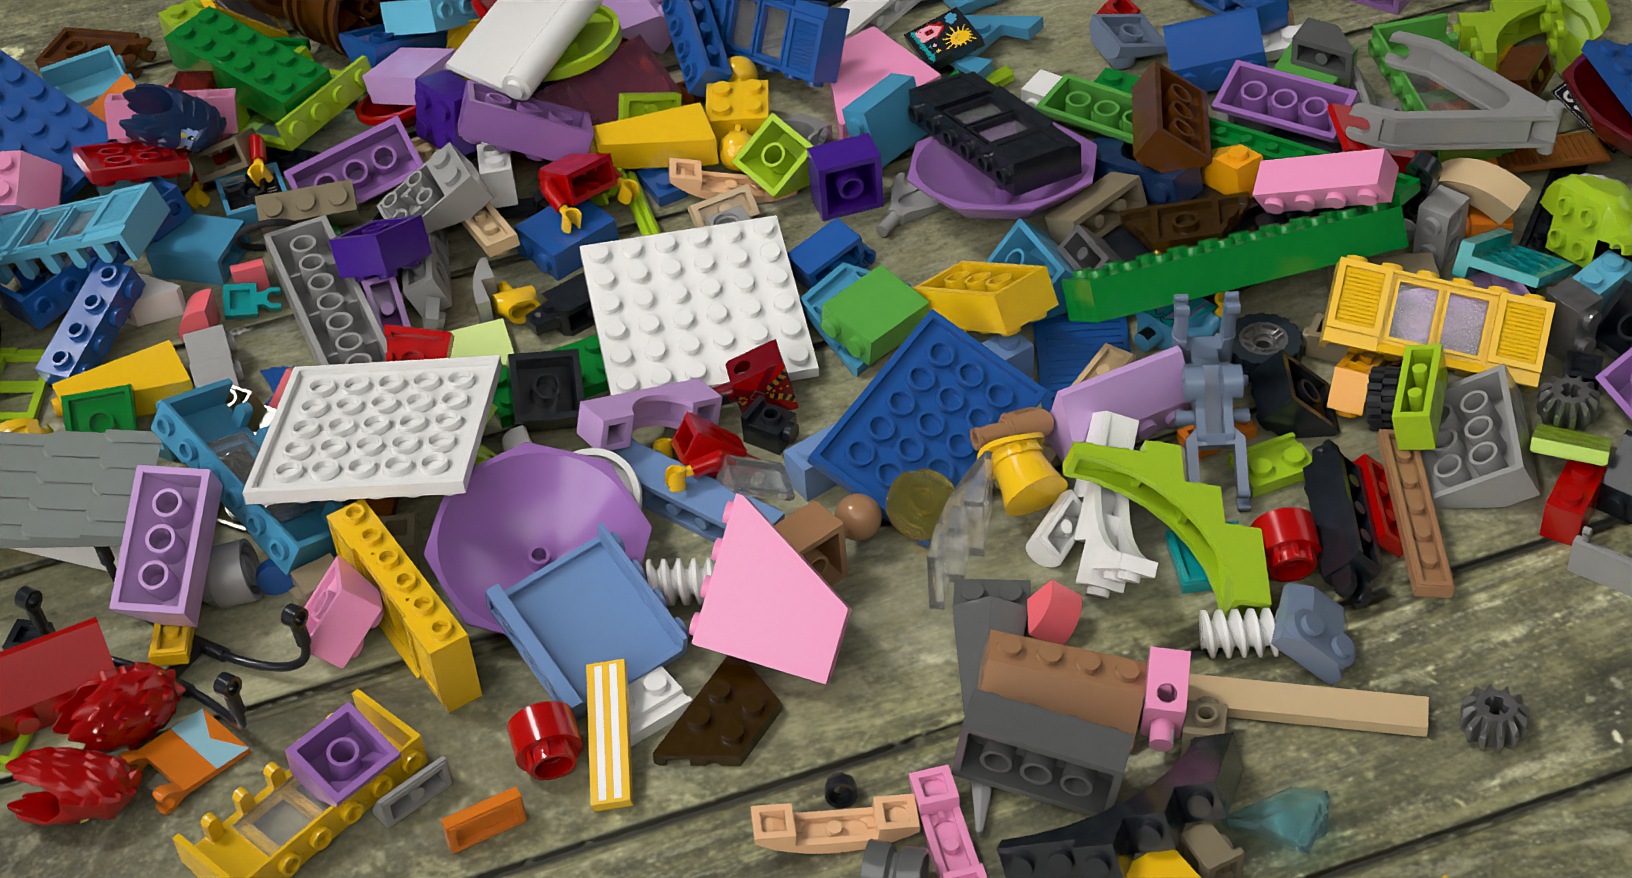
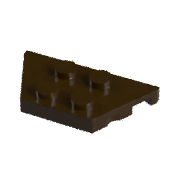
M1249 191L1120 210L1119 215L1121 225L1150 251L1166 253L1167 248L1187 245L1189 247L1198 245V241L1204 239L1228 238V234L1233 231L1251 204Z
M727 655L652 753L653 761L657 765H666L667 759L690 760L691 766H707L709 764L741 766L782 711L781 702L746 660Z

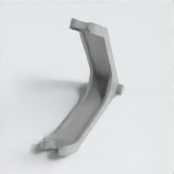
M1398 31L1391 35L1389 41L1404 44L1408 48L1409 54L1399 56L1388 52L1385 56V63L1389 67L1426 76L1482 110L1395 111L1367 103H1356L1353 105L1349 115L1365 118L1369 121L1370 128L1361 130L1348 126L1345 130L1347 137L1353 141L1394 151L1536 148L1538 153L1550 155L1554 149L1564 103L1558 100L1544 101L1439 40Z

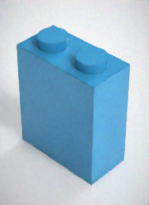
M890 73L842 109L846 129L850 137L866 133L870 134L881 154L882 168L928 134L914 124L908 115V106L910 105L909 89L917 87L914 76Z
M193 214L158 242L153 241L148 246L146 257L154 277L219 286L226 284L232 275L230 266L239 264L247 250L236 246L233 241L235 233L246 226L244 220ZM248 233L241 237L240 240L242 242L250 243Z

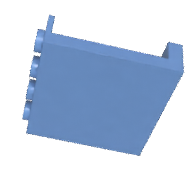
M603 522L597 525L598 536L503 591L497 583L485 590L487 609L551 699L564 702L572 707L576 722L588 715L586 664L625 659L628 665L629 685L660 666L664 668L687 654L688 637L690 636L684 622L679 617L674 619L666 609L668 604L660 590L657 588L652 590L646 582V574L640 563L635 559L631 561L624 552L625 546L620 536L615 531L610 533Z

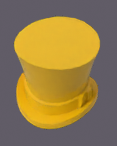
M1043 432L1019 434L996 439L984 445L977 454V463L981 471L987 477L997 480L1002 494L1005 513L1009 516H1022L1042 510L1055 503L1059 495L1067 490V481L1043 454L1041 447L1045 441Z

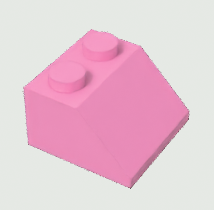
M22 150L0 151V216L32 208L41 210L61 205L63 167Z
M339 556L335 558L304 607L308 610L309 614L306 626L312 640L310 644L311 654L344 669L350 658L355 659L359 655L364 645L365 635L370 627L373 629L377 627L384 614L380 591L345 559Z

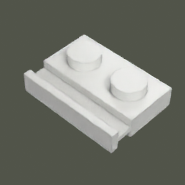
M662 666L628 685L631 747L679 719L693 701L690 696L687 697L683 693V688Z

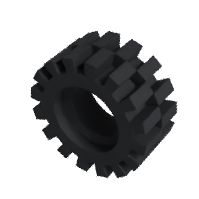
M1373 366L1371 368V373H1369L1368 377L1369 383H1367L1368 395H1366V402H1368L1366 414H1368L1367 423L1371 431H1379V429L1394 430L1392 413L1401 367Z

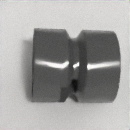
M870 839L864 851L860 878H928L930 851L928 848L904 845L897 852L895 845L890 844L888 841Z

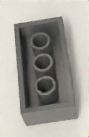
M974 688L962 723L951 773L957 777L1094 816L1113 807L1115 804L1134 734L1120 731L1114 727H1106L1085 721L1073 715H1065L1047 710L1035 704H1027L1009 699L994 692H985Z

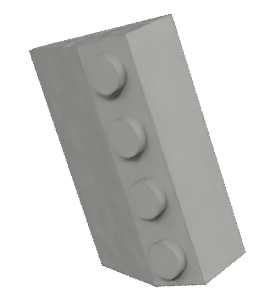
M1505 364L1447 385L1436 449L1420 450L1435 509L1507 507L1541 495L1533 453L1529 450L1531 442L1521 391Z

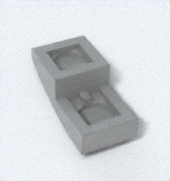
M486 257L479 259L473 277V293L480 324L494 320L491 308V295L498 293L495 277Z

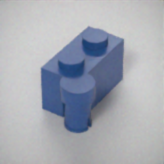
M835 218L787 253L794 278L808 290L842 262L854 266L858 264L861 268H868V264L863 260L865 259L872 265L876 259V252L862 242V238L858 233L838 218Z

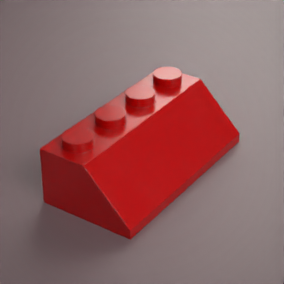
M96 617L0 652V745L17 739L20 734L29 735L54 725L61 713H58L57 708L76 695L75 691L81 685L100 677V671L116 669Z

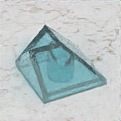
M1289 787L1227 815V818L1221 819L1223 826L1283 849L1310 854L1314 841L1327 835L1330 796L1327 790Z

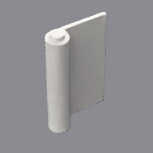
M497 0L446 63V68L504 93L513 99L527 100L600 7L602 0Z

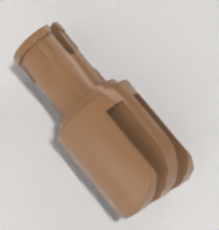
M1035 407L1023 408L1003 413L997 423L972 428L970 430V440L974 449L978 451L987 443L1008 436L1043 432L1046 437L1051 434L1054 428V419L1045 409H1037Z

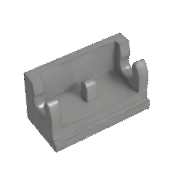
M1584 526L1582 536L1577 535L1573 540L1567 570L1632 597V558L1591 542L1593 529Z

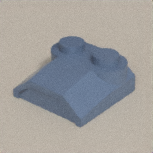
M1092 14L1089 23L1091 42L1113 68L1123 70L1132 67L1137 58L1167 52L1165 39L1147 20L1144 14Z
M1294 583L1286 584L1283 587L1271 644L1332 686L1342 680L1343 670L1355 661V647L1353 641L1348 637V623L1344 608L1314 586Z

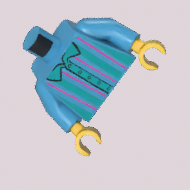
M1224 292L1215 294L1214 299L1218 307L1202 297L1188 300L1190 315L1187 335L1189 334V337L1215 336V333L1221 327ZM1173 304L1135 313L1138 333L1134 335V342L1140 350L1147 352L1155 345L1162 350L1172 347Z

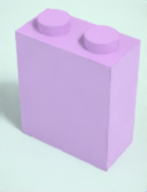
M400 47L362 76L372 103L416 105L414 100L415 79L442 70H447L463 78V75L446 68V63L455 53V49Z

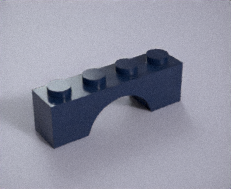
M1103 135L1092 141L1097 144L1093 184L1111 171L1138 175L1141 178L1146 199L1160 204L1187 201L1204 190L1200 167L1159 173L1151 167L1146 168L1137 161L1129 160L1125 141Z

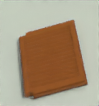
M1590 131L1558 134L1553 152L1550 155H1542L1536 151V148H1515L1514 152L1504 153L1501 157H1496L1498 166L1510 173L1611 161V156L1597 134H1590Z

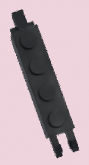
M584 272L541 293L543 304L525 315L528 328L537 336L555 329L564 336H574L594 326L595 321Z
M1327 439L1322 445L1312 450V462L1303 468L1306 484L1304 490L1308 496L1310 513L1314 517L1322 551L1319 552L1320 574L1328 585L1335 588L1336 594L1342 598L1349 596L1351 604L1360 609L1366 607L1372 601L1373 592L1371 591L1373 589L1371 580L1379 576L1383 564L1362 467L1345 457L1338 445Z

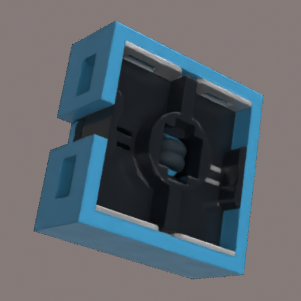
M276 162L265 165L273 175V179L268 183L265 178H262L259 182V187L249 177L248 170L214 179L227 218L244 220L245 225L257 222L259 220L255 196L287 191Z

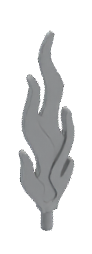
M899 173L892 184L891 206L888 208V216L876 227V231L880 236L885 237L897 224L904 225L911 220L930 215L942 209L945 205L927 196L910 183L906 186L904 183L905 173Z

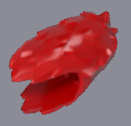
M134 662L135 665L119 666V669L100 671V677L81 685L75 691L76 695L57 708L58 713H61V715L52 726V731L56 734H69L68 741L85 744L83 750L109 751L126 746L131 751L144 739H152L159 729H163L168 724L172 715L176 713L177 702L181 701V694L185 692L186 688L176 682L175 670H165L159 665L148 662Z
M43 747L42 749L29 750L22 753L18 758L9 761L5 768L14 773V780L39 786L47 791L23 794V799L9 802L7 808L16 814L17 819L39 825L83 824L91 818L110 820L116 818V815L123 811L134 798L143 774L138 769H132L121 756L117 758L99 751H86L73 747Z

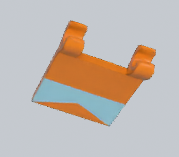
M202 708L140 749L123 752L117 758L121 756L132 769H138L141 772L149 763L171 782L158 786L152 793L154 799L158 801L156 809L162 814L168 815L179 806L185 796L250 754V748Z

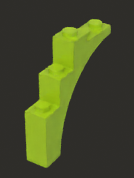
M1491 0L1490 10H1485V12L1458 13L1457 24H1452L1451 33L1456 32L1458 34V51L1468 50L1470 56H1473L1472 59L1495 72L1497 59L1510 44L1514 45L1533 35L1544 33L1540 28V16L1546 11V0Z
M1145 440L1140 450L1137 451L1128 448L1097 445L1090 442H1073L1063 462V476L1093 482L1116 491L1145 507L1167 524L1189 547L1204 569L1216 596L1218 609L1223 611L1226 620H1228L1231 609H1238L1243 620L1247 608H1253L1258 619L1263 608H1270L1272 602L1262 528L1225 523L1221 486L1185 481L1181 445Z

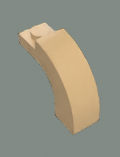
M1454 158L1441 163L1443 172L1437 187L1442 185L1469 196V205L1481 210L1499 225L1517 210L1531 189L1529 185L1507 170L1492 163L1473 158Z

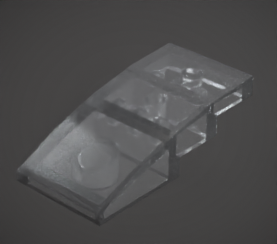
M984 451L964 474L947 500L934 529L927 554L929 609L944 610L949 582H954V579L966 578L969 556L984 557L993 509V461L991 451Z

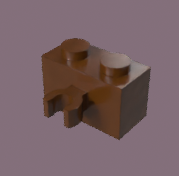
M1548 44L1511 47L1495 73L1540 98L1555 73Z

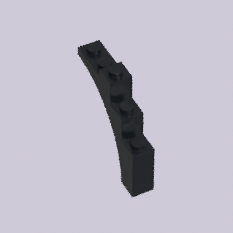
M1234 732L1194 737L1185 754L1168 772L1149 787L1101 813L1064 827L1033 835L1001 840L997 847V852L1006 878H1126L1135 854L1175 850L1186 823L1227 818L1244 770Z

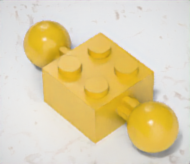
M733 56L728 59L733 74L729 81L706 83V116L716 137L717 151L721 163L729 170L741 172L742 170L734 165L732 160L771 115L768 80H758L757 67L749 58Z

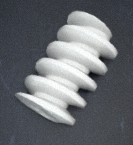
M676 558L673 569H669L666 559H661L659 568L654 569L651 559H647L646 582L652 590L655 588L660 590L669 606H675L679 595L683 605H690L694 595L698 604L703 605L705 598L700 597L701 587L705 576H712L714 566L711 558H706L704 567L699 568L696 558H691L688 569H684L681 559Z
M1247 608L1243 620L1238 609H1231L1228 620H1226L1221 609H1216L1212 621L1206 610H1200L1199 638L1201 650L1207 648L1210 658L1215 659L1218 648H1223L1226 658L1231 659L1234 647H1238L1242 657L1247 658L1250 647L1254 646L1258 657H1263L1265 647L1270 646L1274 657H1278L1280 650L1271 644L1278 609L1274 618L1270 608H1263L1258 619L1254 609Z

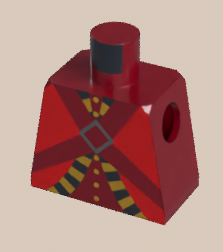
M776 339L727 361L725 366L730 381L711 387L722 396L721 406L737 401L741 414L747 410L758 395L765 396L767 403L786 410L799 408Z

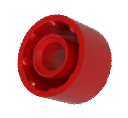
M1297 507L1279 508L1264 513L1253 521L1250 527L1262 528L1267 572L1270 578L1279 582H1293L1309 576L1318 564L1317 561L1320 559L1319 552L1322 551L1314 517L1309 511Z
M545 701L532 704L514 714L507 724V731L516 764L537 780L557 779L571 772L577 765L576 759L583 750V742L573 709L570 705L560 701Z

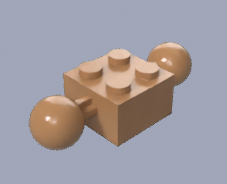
M855 493L846 496L839 502L834 515L814 500L806 506L797 509L774 526L822 578L832 586L848 576L845 538L853 541H863L871 538L881 526L882 512L878 503L872 497L866 494Z

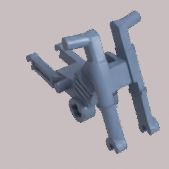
M1239 291L1224 292L1220 333H1215V336L1189 337V334L1187 335L1190 315L1188 294H1175L1173 297L1174 325L1171 335L1172 347L1178 345L1182 350L1185 362L1182 368L1183 399L1187 403H1192V410L1175 411V426L1194 425V431L1184 443L1187 482H1200L1198 450L1233 449L1237 510H1251L1246 436L1234 427V423L1250 422L1249 408H1233L1234 399L1243 398V391L1248 387V375L1243 374L1241 364H1231L1233 343L1236 336L1237 314H1240L1241 311Z

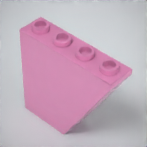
M875 26L844 41L837 83H829L839 140L850 138L842 109L890 73L914 76L917 87L942 79L941 74Z
M736 494L734 501L729 500L723 513L722 522L726 523L727 526L723 539L718 537L712 550L711 560L716 561L712 576L706 575L701 587L700 597L705 598L701 613L695 612L690 624L689 634L693 635L691 644L816 682L830 684L852 609L749 498Z

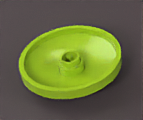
M601 4L542 82L565 79L581 74L609 58L622 40V28L617 14L609 7Z

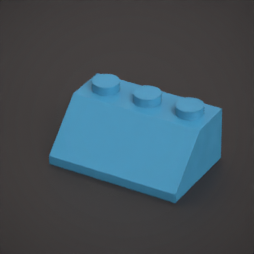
M1019 218L986 262L1047 266L1059 305L1048 310L1047 316L1043 319L1026 323V325H1030L1067 312L1061 280L1072 278V271L1074 269L1056 249L1058 245L1047 232Z

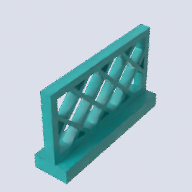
M1501 227L1463 239L1452 274L1466 278L1485 271L1538 288L1573 274L1576 264L1513 244L1511 240L1514 231Z

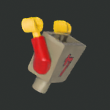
M249 128L217 141L202 152L188 154L187 156L193 167L191 179L193 187L187 191L185 199L196 210L200 204L206 207L210 202V197L202 189L207 186V182L250 166L247 173L257 187L260 186L259 182L262 178H265L268 183L271 182L273 175L265 166L267 158L264 139L259 134H256L253 128Z

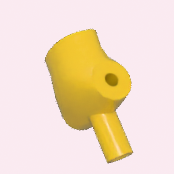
M501 281L497 285L499 293L491 295L492 307L495 313L515 324L526 323L525 315L541 305L537 300V294L533 285L513 289L506 281Z

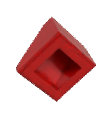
M1108 0L1096 14H1139L1141 10L1131 0Z

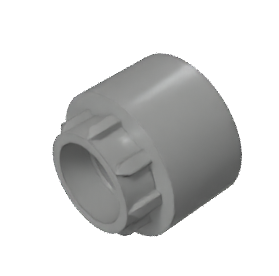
M243 538L211 548L202 598L205 603H209L212 606L218 605L221 609H227L262 599L264 592L258 588L256 580V570L260 562L255 549L247 539Z

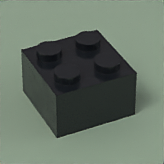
M579 349L508 354L505 367L512 428L523 425L528 432L577 428L580 402L585 401Z

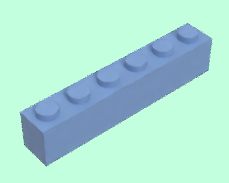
M631 438L630 447L611 450V452L616 453L627 461L636 472L642 489L643 508L714 543L718 537L723 539L727 526L726 523L722 522L723 513L729 500L734 501L736 494L749 498L773 525L785 519L784 512L780 511L777 507L767 505L752 498L746 492L738 491L723 484L717 478L707 475L696 479L693 476L686 477L687 488L681 492H671L669 486L665 485L666 469L671 465L686 466L665 456L658 450H653L638 443L633 438Z

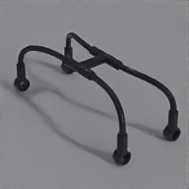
M110 546L94 547L101 564L106 567L114 583L117 568L114 564L115 557ZM23 586L15 595L14 601L16 606L26 611L33 628L38 630L42 636L52 633L47 627L48 621L41 608L42 593L32 587ZM289 603L281 613L282 624L291 628L295 642L301 648V655L296 660L289 662H267L246 658L231 653L229 648L194 634L189 664L169 665L165 670L176 671V682L186 688L181 696L199 701L236 729L243 730L247 726V720L245 716L246 708L240 695L242 688L240 677L228 672H222L215 679L214 692L224 697L228 709L205 693L195 689L194 684L179 677L201 654L220 662L228 661L262 671L286 672L303 667L309 661L311 655L310 644L312 640L306 626L309 615L308 610L294 603ZM146 621L147 623H149L151 626L154 627V623H153V622ZM111 656L116 667L135 665L133 661Z

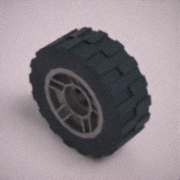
M1258 313L1247 314L1242 318L1239 317L1236 319V336L1233 343L1231 364H1241L1243 374L1248 375V382H1251L1249 373L1281 349L1301 363L1302 333L1298 331L1295 323L1292 324L1289 319L1279 317L1277 314Z

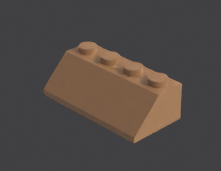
M990 630L981 657L977 689L985 692H994L1009 699L1027 704H1035L1047 710L1065 715H1073L1085 721L1106 727H1114L1120 731L1134 734L1130 749L1131 754L1145 695L1147 662Z

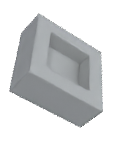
M426 297L422 329L444 330L445 312L439 311V297Z

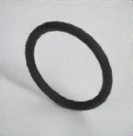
M290 219L257 221L239 229L235 233L233 241L241 249L265 251L267 250L265 243H245L240 240L241 237L256 229L271 226H291L298 224V222Z

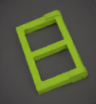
M0 348V379L6 363L39 362L46 349ZM39 376L38 381H0V393H33L27 412H0V423L17 418L37 419L49 386L48 383L41 376Z

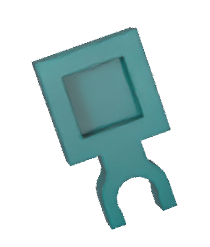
M256 283L222 284L225 320L259 318L258 309L262 308L270 312L282 311L281 303L273 304L268 301L273 295H281L280 287H270L263 292H257Z

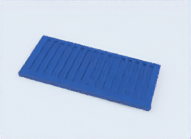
M1066 312L1033 323L1039 385L1048 390L1041 401L1042 409L1048 412L1051 411L1057 391L1070 387L1105 343L1131 353L1126 316L1098 323L1069 321L1068 313Z

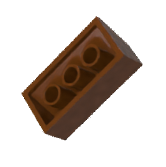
M1154 60L1132 87L1133 157L1146 168L1151 167L1159 173L1208 166L1212 162L1207 92Z

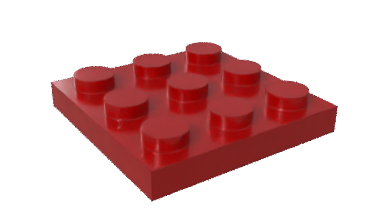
M137 141L130 143L109 142L72 147L76 163L90 182L99 187L113 186L116 184V181L129 180L133 183L146 182L149 180V177L153 176L172 179L180 177L181 173L190 172L189 159L180 149L169 150L147 147Z

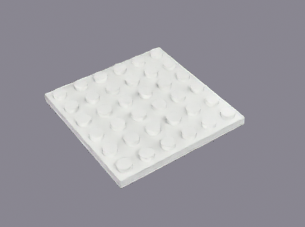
M777 215L580 246V255L610 396L696 378L702 380L709 387L729 382L725 366L727 361L776 339L790 381L819 376V366Z
M500 355L294 367L242 492L246 505H272L287 502L308 503L326 500L345 501L348 499L365 498L378 500L385 497L404 496L415 498L424 495L453 496L466 493L503 367Z

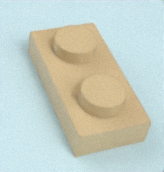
M749 184L698 202L687 208L695 228L707 226L706 217L740 205L743 206L750 218L760 214Z

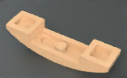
M669 158V183L700 198L709 199L745 184H749L756 204L778 201L797 195V191L775 199L748 175L702 171L701 160Z
M914 794L873 797V807L793 813L792 803L750 806L754 844L777 851L803 854L849 852L865 849L870 839L892 843L920 832Z

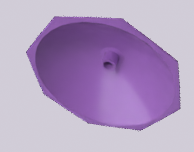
M974 118L964 123L967 124L982 118ZM1015 120L979 132V134L990 142L1016 133ZM1053 122L1054 126L1081 143L1082 173L1024 194L1013 196L931 136L916 143L907 181L927 196L965 218L1028 219L1072 199L1093 184L1097 144Z
M524 442L473 467L466 493L443 496L424 551V557L465 625L506 635L487 609L485 590L498 583L504 591L598 536L597 525L603 522L610 533L615 531L620 536L625 546L624 552L631 561L637 560L642 566L652 527L609 461Z

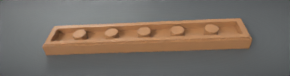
M1379 429L1376 439L1413 595L1452 598L1455 585L1421 451L1398 450L1395 431Z

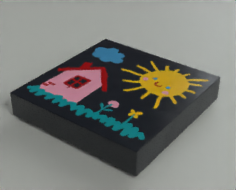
M958 7L904 34L906 43L917 57L935 71L985 45L982 36Z

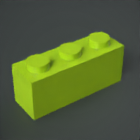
M1442 344L1405 346L1392 413L1398 450L1436 449L1448 382V372Z

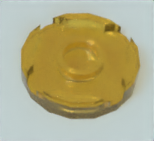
M918 468L917 471L909 472L908 470L901 473L891 483L885 499L886 514L892 525L903 535L916 540H934L945 535L955 524L960 510V501H958L956 489L952 482L941 473L928 468Z

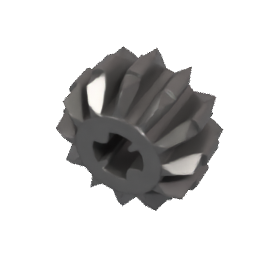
M1566 373L1562 379L1551 376L1548 382L1542 383L1538 391L1536 402L1537 414L1542 417L1543 424H1553L1554 427L1569 430L1577 428L1585 431L1587 426L1594 424L1595 419L1598 417L1601 401L1600 392L1594 389L1593 382H1582L1581 376L1570 378Z
M1490 683L1486 691L1474 687L1470 696H1465L1461 703L1458 723L1460 730L1465 732L1467 742L1478 741L1481 751L1489 746L1493 747L1499 754L1503 746L1514 750L1519 741H1524L1529 729V707L1523 705L1522 694L1510 695L1508 686L1503 690H1496Z

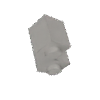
M221 324L182 334L191 364L189 366L195 388L227 378L231 379L234 386L240 387L239 382L244 381L245 377L240 360L234 362L231 351L237 350L232 330L226 332L224 325Z

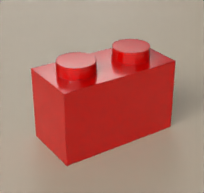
M1568 459L1545 503L1540 536L1572 546L1573 540L1577 535L1582 536L1583 527L1588 525L1596 509L1601 482L1606 474L1607 467Z

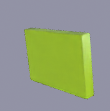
M1538 424L1532 436L1529 450L1535 453L1605 466L1608 463L1613 438Z

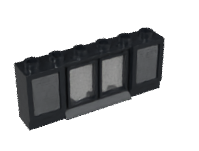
M974 71L970 73L961 72L909 89L910 105L908 106V115L910 120L1013 196H1018L1082 173L1081 143L1054 126L1051 119L1000 85L998 87Z

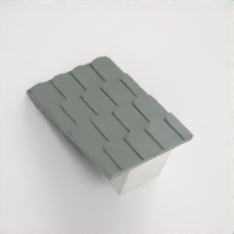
M106 429L105 433L55 431L51 434L0 432V548H10L107 571L106 567L101 564L94 547L110 546L115 557L114 564L117 568L137 465H157L162 440L154 431Z

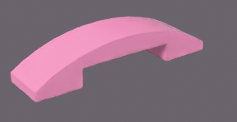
M949 765L909 773V780L915 797L920 823L938 878H987L983 863L979 864L960 808L959 794Z

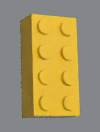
M960 261L912 288L930 302L929 311L931 309L935 310L964 332L979 331L983 335L998 333L1003 337L1012 336L1020 332L1021 326L1043 319L1047 316L1048 310L1059 305L1047 266Z

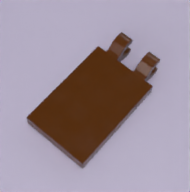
M64 27L37 57L35 62L38 69L110 45L115 56L121 55L127 70L125 73H130L133 79H137L143 70L132 65L138 58L144 62H151L157 55V52L147 50L152 43V39L148 37L140 38L139 33Z

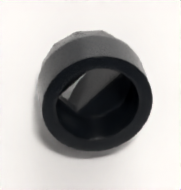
M836 772L827 778L825 799L829 805L835 808H846L856 802L858 797L857 784L853 776L843 772ZM837 787H840L839 792H835L834 790Z

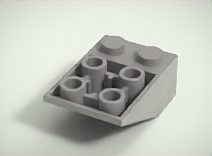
M449 142L442 149L436 151L418 170L412 172L394 191L388 193L376 206L384 219L422 215L428 234L471 219L494 197L474 165Z

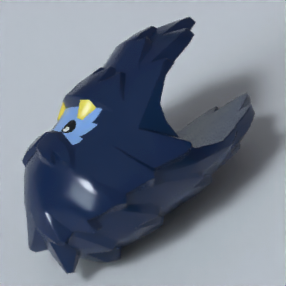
M146 83L138 84L135 88L123 92V97L130 102L127 104L128 108L138 114L132 115V119L120 120L119 125L126 131L127 137L142 143L144 146L169 150L182 148L193 153H199L211 147L223 137L222 133L227 125L226 117H221L215 106H211L208 102L197 96L193 97L176 88Z

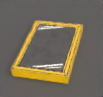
M200 0L205 8L211 6L266 36H290L276 17L259 11L248 0Z

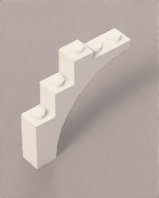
M1106 410L1095 412L1091 418L1086 442L1133 450L1139 420ZM1076 479L1074 493L1079 500L1083 501L1074 540L1085 543L1075 584L1086 586L1087 594L1109 599L1110 593H1124L1126 582L1139 584L1141 578H1155L1158 562L1147 560L1140 553L1133 538L1129 498L1093 482Z

